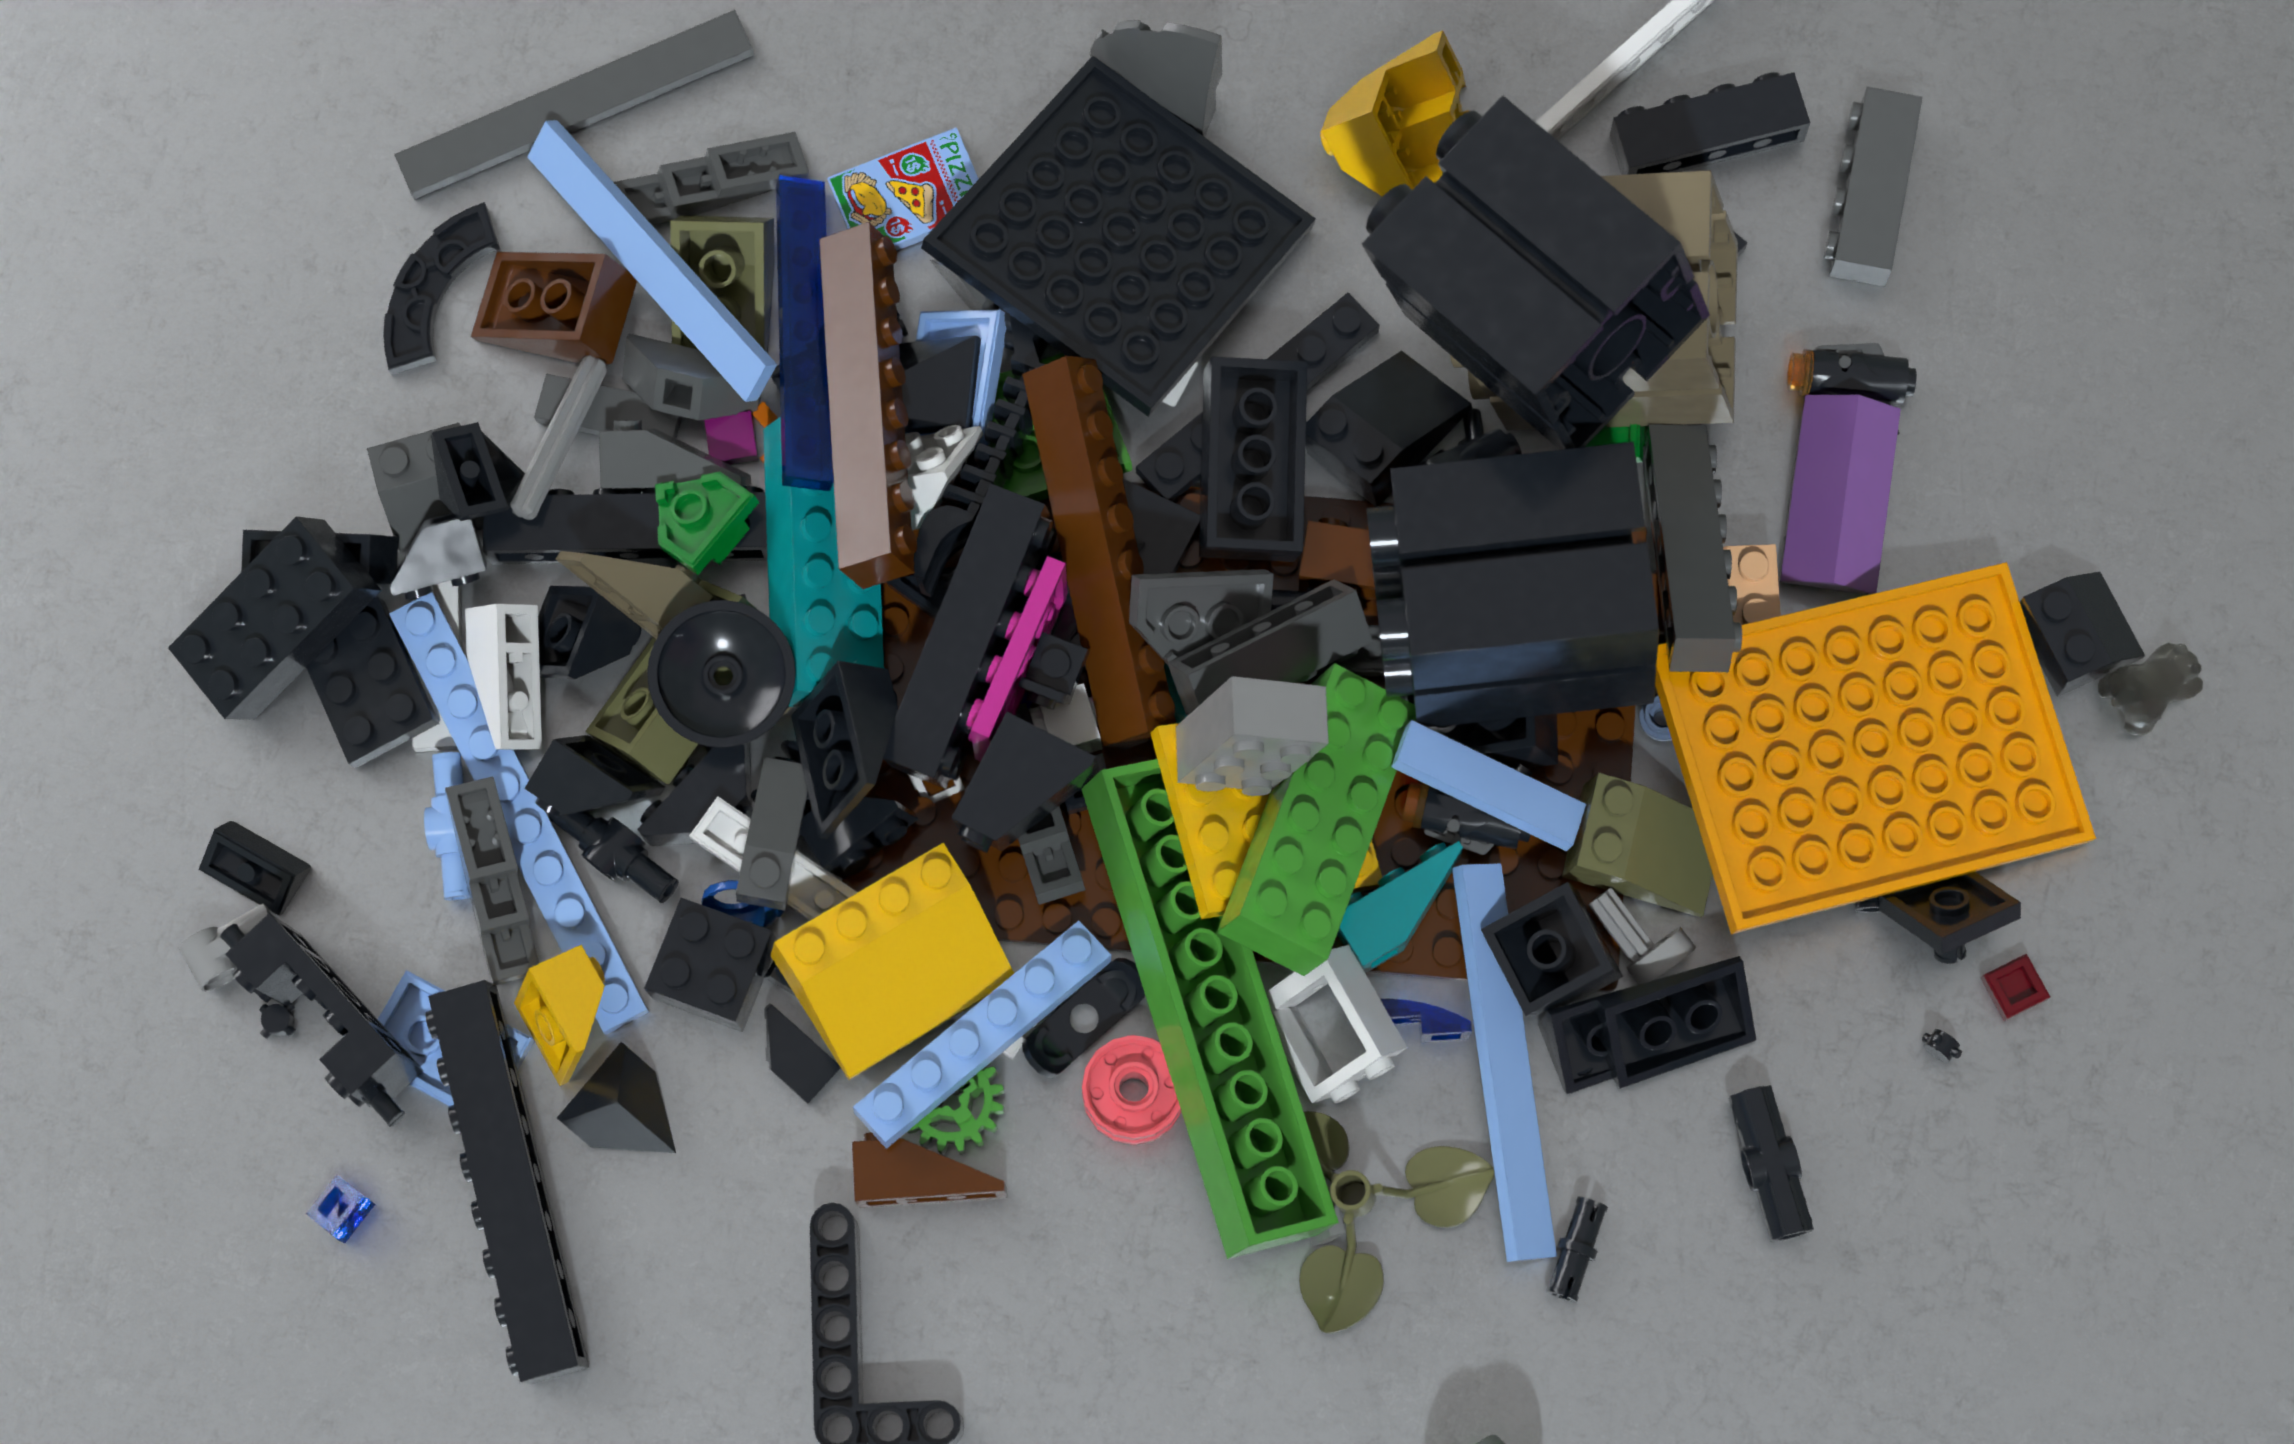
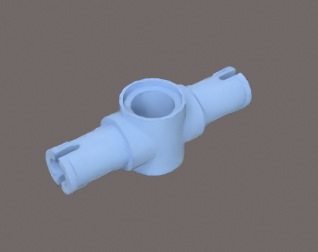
M459 752L437 753L432 755L435 797L431 798V807L425 808L424 811L426 840L428 848L435 850L436 857L441 858L444 899L448 901L470 899L445 793L446 787L463 784L461 754Z

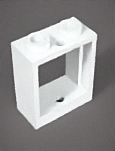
M1349 945L1332 949L1328 960L1307 975L1302 976L1293 972L1266 992L1286 1058L1312 1104L1328 1098H1332L1334 1104L1351 1097L1360 1090L1357 1084L1358 1081L1365 1076L1372 1080L1388 1072L1395 1066L1392 1058L1408 1048ZM1326 984H1329L1366 1049L1365 1053L1334 1074L1296 1008L1299 1003Z

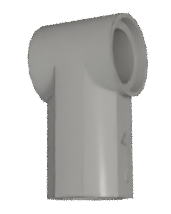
M264 903L220 928L209 927L191 935L180 944L179 950L202 991L206 992L217 989L235 979L231 972L236 966L225 955L231 948L220 938V935L232 924L238 925L239 929L246 935L266 915L271 914Z

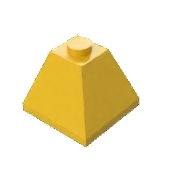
M582 945L530 967L514 1001L518 1012L559 1086L569 1082L585 1050L605 988V976L599 962L594 957L589 958Z

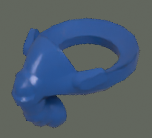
M738 880L721 881L710 885L704 890L701 900L702 905L762 927L771 926L785 912V910L747 903L728 904L714 898L718 892L730 889L737 890Z

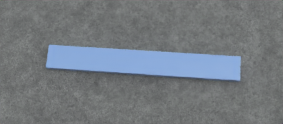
M545 121L527 158L745 402L757 401L777 366L776 362L559 121Z
M1459 865L1453 867L1452 871L1507 1262L1557 1257L1523 1013L1481 931L1482 928L1508 915L1502 865Z

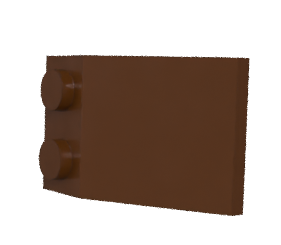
M497 252L470 337L484 343L580 363L582 358L590 355L594 358H600L605 364H613L637 280L628 270L607 254Z

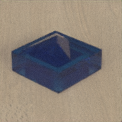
M336 1174L307 1211L306 1215L337 1240L345 1244L376 1204Z

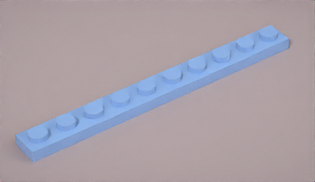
M431 592L389 613L474 781L494 777L516 863L562 953L582 945L588 957H594L599 962L605 976V988L595 1017L603 1033L607 1035L649 1013L547 812L535 803L537 797L524 789L530 779L515 750L495 749L468 659L435 595Z

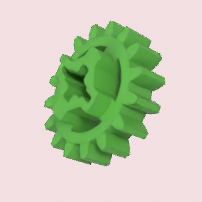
M994 1066L979 1071L953 1093L954 1096L962 1093L958 1097L961 1105L958 1109L952 1110L948 1105L940 1108L944 1104L943 1101L908 1130V1134L921 1130L920 1146L925 1148L932 1140L937 1141V1150L942 1155L946 1153L949 1144H955L960 1155L965 1154V1142L970 1139L979 1147L984 1145L980 1133L983 1129L996 1133L998 1130L997 1125L990 1118L992 1114L1001 1115L1005 1111L1002 1104L994 1102V1098L1005 1094L1003 1085H990V1082L997 1076ZM984 1091L983 1109L975 1120L971 1113L973 1102ZM944 1122L957 1125L960 1131L944 1132L932 1126L935 1127Z

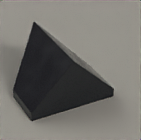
M479 423L432 432L431 440L439 498L460 521L507 511L525 473L481 431Z
M620 1042L558 1115L557 1119L590 1147L676 1153L655 1071L625 1044Z

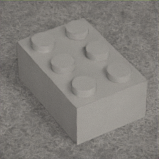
M1232 676L1176 726L1178 783L1195 784L1197 790L1207 792L1219 791L1224 788L1242 789V793L1248 796L1269 794L1277 785L1286 778H1289L1293 772L1304 763L1310 761L1315 754L1329 744L1326 686Z

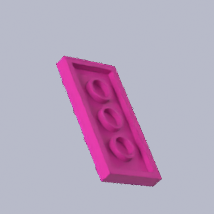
M1047 556L1041 571L1034 568L1031 572L1024 591V596L1029 597L1022 614L1014 612L1006 630L1005 639L1010 641L1004 656L996 655L989 667L986 676V682L991 684L984 701L977 698L970 710L966 725L971 727L969 741L973 743L974 756L978 761L982 760L1006 712L1016 715L1026 689L1018 687L1021 677H1026L1042 632L1051 635L1067 598L1065 562Z

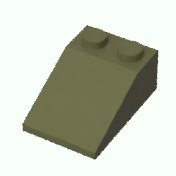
M680 216L671 220V247L767 352L774 276V218ZM671 319L672 344L699 350Z
M1597 773L1583 785L1580 801L1587 805L1574 844L1567 852L1562 877L1605 890L1612 888L1615 893L1701 918L1704 915L1713 873L1693 809L1646 786Z

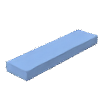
M1413 720L1404 729L1391 765L1392 768L1564 851L1569 850L1573 846L1587 805Z

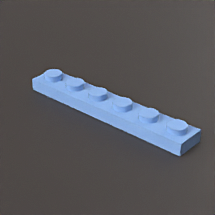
M1078 920L854 1105V1114L887 1149L1111 962V954Z

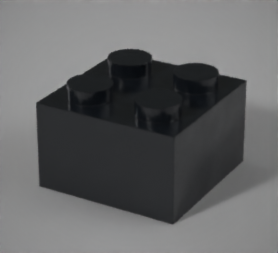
M681 897L644 989L653 1000L743 1032L763 983L764 975L771 963L772 957L770 955L777 938L770 929Z

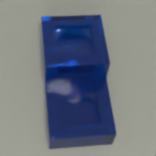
M1390 998L1380 999L1394 1025L1419 1024L1420 1043L1470 1039L1472 1033L1471 1021L1454 1012L1417 1001Z

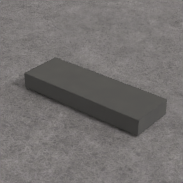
M546 374L534 415L537 423L550 425L572 379ZM601 385L578 431L599 435V431L613 430V421L642 420V429H658L677 438L682 417L653 410L636 392Z

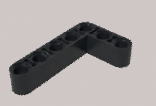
M828 1203L820 1206L815 1210L810 1221L814 1431L820 1444H837L829 1441L826 1430L831 1420L843 1416L850 1419L852 1433L846 1441L838 1444H957L964 1432L963 1418L956 1408L946 1401L864 1403L860 1236L858 1222L849 1209L841 1204ZM834 1216L845 1218L848 1226L843 1237L834 1241L823 1237L822 1227L826 1220ZM833 1266H843L848 1269L849 1274L846 1285L840 1290H827L823 1284L824 1274ZM838 1315L848 1318L850 1329L845 1338L839 1341H829L826 1339L824 1328L829 1319ZM836 1366L847 1367L851 1373V1381L848 1387L840 1392L829 1391L825 1383L829 1370ZM946 1412L953 1418L952 1431L945 1438L935 1439L930 1437L926 1428L929 1418L935 1413ZM885 1415H898L903 1423L902 1432L899 1437L892 1441L881 1440L876 1431L879 1420Z

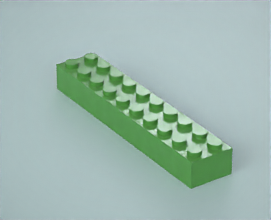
M1154 759L1101 770L1081 790L1226 1257L1230 1259L1314 1237L1339 1222L1253 951L1217 933L1223 916L1201 919L1158 760Z

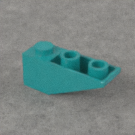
M1459 841L1448 848L1444 842L1430 848L1419 857L1422 863L1407 872L1402 867L1391 871L1377 882L1380 888L1363 897L1361 892L1351 895L1337 936L1344 946H1350L1365 973L1405 950L1452 873V868L1456 866L1461 858L1463 846Z

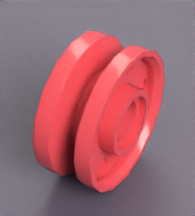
M1130 1035L1113 1039L1096 1050L1085 1067L1082 1097L1086 1115L1100 1133L1114 1142L1138 1145L1155 1141L1172 1129L1182 1113L1161 1044L1153 1038ZM1137 1079L1146 1085L1148 1093L1139 1101H1128L1120 1093V1087L1127 1080Z

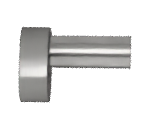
M1612 888L1601 893L1588 904L1631 961L1626 968L1638 984L1658 979L1696 948L1681 927L1675 929L1654 944Z

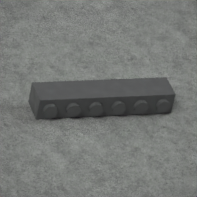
M1649 424L1643 463L1669 671L1729 672L1733 652H1740L1742 626L1740 622H1733L1732 616L1736 613L1737 591L1735 586H1728L1727 580L1731 577L1732 555L1730 550H1723L1722 544L1726 541L1727 519L1725 514H1718V508H1720L1722 501L1721 480L1713 479V474H1715L1717 467L1716 445H1709L1706 425Z

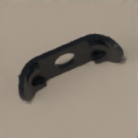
M1116 958L1024 1039L1022 1042L1024 1056L1039 1074L1047 1078H1054L1145 998L1136 963L1126 958ZM1077 1005H1090L1098 1014V1024L1089 1033H1080L1071 1026L1070 1013Z

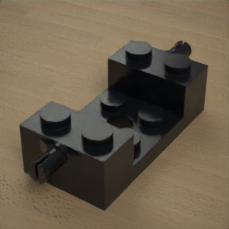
M270 913L246 935L239 929L238 925L232 924L221 933L220 938L231 948L225 955L236 966L231 972L236 981L250 994L255 992L266 1003L274 999L287 1006L289 1003H293L302 993L310 1001L315 999L327 1010L323 1017L340 1035L344 1036L319 1059L330 1071L325 1077L327 1083L343 1099L348 1097L358 1107H361L364 1103L368 1107H373L389 1127L400 1122L405 1116V1112L401 1110L393 1099L424 1071L301 933Z

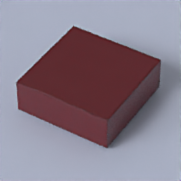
M2027 953L1984 974L1980 978L2003 1021L2025 1012L2050 998Z

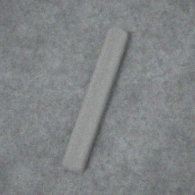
M590 355L582 358L511 501L512 513L527 520H532L537 516L607 373L606 364L600 358H594Z

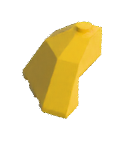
M1444 31L1434 33L1363 77L1328 110L1320 137L1327 154L1335 156L1342 171L1382 197L1392 188L1402 184L1409 186L1413 190L1425 176L1436 183L1443 173L1438 164L1440 160L1436 157L1438 143L1448 127L1461 115L1469 112V110L1462 111L1459 97L1461 88L1466 87L1463 70Z

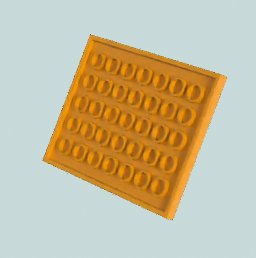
M2007 562L1741 625L1740 652H1733L1729 672L1669 671L1666 643L1658 645L1657 664H1655V686L1731 934L2086 844L2096 839Z

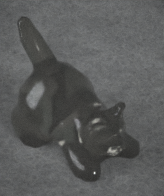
M2168 642L2158 647L2144 663L2121 666L2112 673L2105 675L2099 680L2098 693L2101 698L2111 699V705L2124 713V729L2129 734L2141 736L2152 731L2157 721L2164 714L2167 705L2176 701L2193 698L2203 690V681L2200 677H2197L2202 668L2198 663L2197 656L2190 652L2185 644L2175 645Z

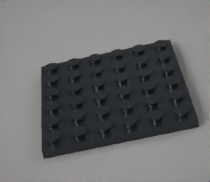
M1092 56L923 239L921 249L1065 356L1096 359L1098 369L1103 378V384L1149 417L1312 229L1316 218L1099 59Z

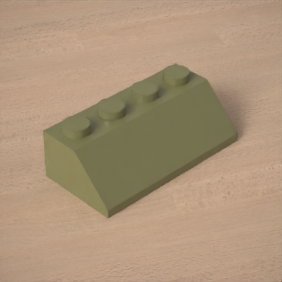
M702 579L699 583V586L713 596L711 600L735 601L754 607L743 596ZM653 637L585 732L647 775L669 785L673 778L679 775L687 766L689 756L698 744L675 732L660 716L652 701L648 686L647 670L650 653L656 641ZM720 668L715 673V681L719 685H728L733 679V673L729 668Z

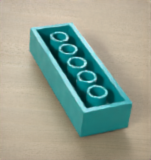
M788 411L763 428L769 618L785 635L795 661V687L788 707H799L837 661L884 668L881 584L862 589L839 570L830 417Z

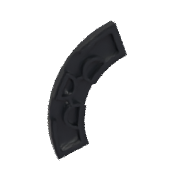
M485 202L454 215L432 231L433 235L422 244L415 254L411 253L402 266L393 284L394 290L389 302L387 314L385 313L384 350L391 375L437 361L433 342L434 323L444 294L458 275L469 265L485 255L500 249Z

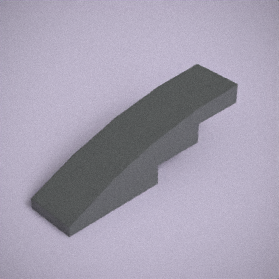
M796 132L707 148L704 157L660 165L657 174L616 181L614 184L651 225L670 222L680 216L696 215L764 194L808 177L809 171Z
M1026 703L1020 704L1015 716L1033 724ZM1058 806L1018 838L1039 905L1085 890L1063 816Z
M494 777L446 787L445 793L491 983L499 985L523 979L528 969L539 964L529 927V915L517 874L518 866Z

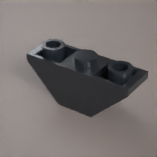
M750 742L729 748L707 746L706 751L708 753L696 766L690 764L680 772L673 783L675 789L663 802L656 800L645 810L640 819V822L643 824L637 829L643 839L650 846L696 843L689 838V835L717 796L739 811L744 806L752 807L750 795L752 793Z

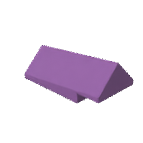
M1862 395L1804 396L1779 582L1865 595L1877 593L1900 408Z

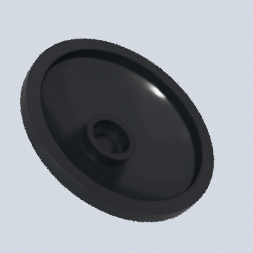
M715 600L704 602L679 613L658 635L648 661L649 691L660 716L682 737L708 747H735L747 744L763 736L784 715L792 699L795 687V661L791 647L783 632L761 611L735 601ZM720 668H729L733 673V679L728 685L722 686L715 681V673Z

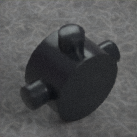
M266 1003L263 1004L259 1009L262 1013L261 1024L264 1028L260 1034L266 1039L271 1034L274 1036H293L296 1029L293 1027L294 1016L291 1012L295 1009V1006L292 1003H289L287 1006L280 1004L268 1006Z
M1935 1029L1932 1034L1925 1033L1922 1037V1041L1925 1042L1924 1048L1941 1061L1948 1063L1952 1057L1958 1059L1962 1054V1050L1958 1049L1960 1044L1942 1030Z

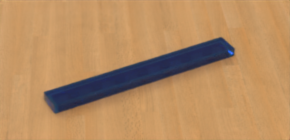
M779 175L776 183L782 486L830 491L834 483L819 240L826 237L825 182Z

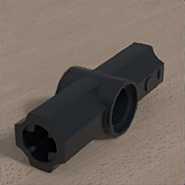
M1771 1085L1758 1086L1730 1095L1728 1098L1730 1108L1732 1109L1735 1126L1743 1148H1740V1156L1744 1174L1751 1191H1756L1770 1242L1783 1241L1812 1232L1814 1230L1812 1219L1799 1181L1802 1178L1800 1160L1792 1138L1785 1134Z

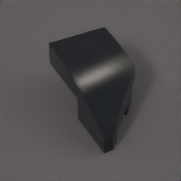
M769 1003L764 1008L767 1032L765 1052L766 1061L769 1062V1069L808 1104L841 1067L803 1031Z

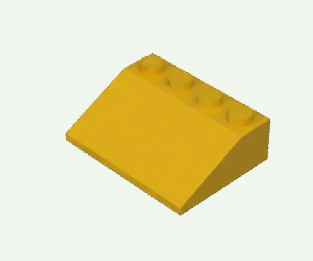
M941 843L776 940L770 955L848 1080L980 1002L1014 974L970 883L944 843Z

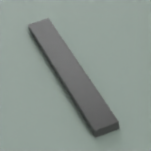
M733 10L394 154L415 200L530 151L545 121L558 120L570 134L754 55V51L736 11Z

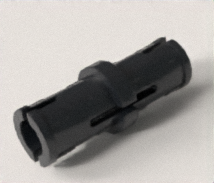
M1577 1197L1566 1237L1560 1238L1557 1249L1561 1252L1550 1285L1546 1290L1550 1295L1556 1296L1559 1294L1560 1299L1570 1302L1578 1301V1294L1589 1261H1595L1598 1252L1594 1245L1604 1215L1608 1210L1606 1205L1602 1203L1595 1205V1200Z

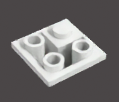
M952 425L929 435L920 436L918 432L905 434L906 445L911 455V466L908 468V483L914 498V508L910 510L912 530L920 529L925 517L943 503L942 495L948 484L953 485L962 468L983 436L981 426L961 429L959 425Z

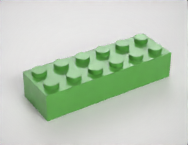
M1336 663L1311 684L1326 686L1329 744L1270 792L1217 933L1302 976L1307 975L1329 958L1397 771L1391 765L1407 724L1411 720L1415 721L1416 719L1414 704L1399 696L1387 697L1385 689Z

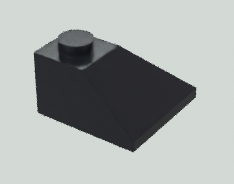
M975 335L899 344L900 362L906 376L905 384L902 385L903 403L908 413V425L905 426V433H936L952 425H959L961 429L971 427L981 345L980 337Z
M550 585L538 615L540 677L575 680L630 655L632 647L640 638L642 629L591 587Z
M582 735L553 739L524 789L537 797L535 803L541 809L560 817L562 814L579 813L661 795L665 786L591 736Z

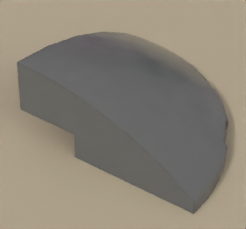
M1140 20L1118 22L1112 34L1102 29L1096 35L1090 49V57L1094 56L1205 137L1216 110V88L1222 76V35L1171 22L1166 23L1160 32L1151 31L1150 27Z

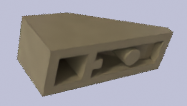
M560 551L556 558L558 562L655 639H657L663 628L679 613L694 605L709 602L713 597L699 586L701 579L694 572L680 565L671 568L587 553Z

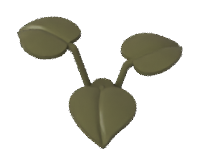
M1303 1111L1325 1180L1327 1178L1332 1183L1330 1188L1332 1200L1341 1212L1345 1214L1343 1220L1347 1238L1346 1251L1335 1245L1320 1247L1306 1258L1300 1271L1299 1282L1303 1300L1314 1316L1320 1330L1330 1334L1354 1326L1371 1312L1380 1299L1384 1286V1273L1381 1263L1371 1254H1355L1357 1246L1355 1218L1364 1216L1372 1210L1376 1196L1384 1195L1403 1199L1415 1197L1414 1206L1416 1213L1424 1222L1438 1228L1456 1227L1470 1219L1478 1210L1495 1176L1492 1165L1482 1157L1467 1150L1449 1146L1430 1147L1418 1152L1407 1162L1405 1174L1412 1187L1411 1189L1382 1186L1380 1183L1371 1185L1365 1175L1358 1171L1347 1170L1340 1174L1333 1172L1341 1168L1348 1159V1136L1341 1124L1331 1116L1314 1111Z

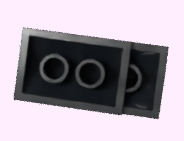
M1740 956L1548 1010L1538 1024L1566 1094L1612 1078L1621 1089L1756 1041L1744 963Z

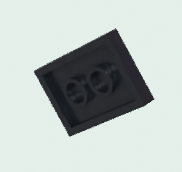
M379 597L374 598L306 667L346 760L354 768H358L440 724L402 638L389 615V609L385 601Z

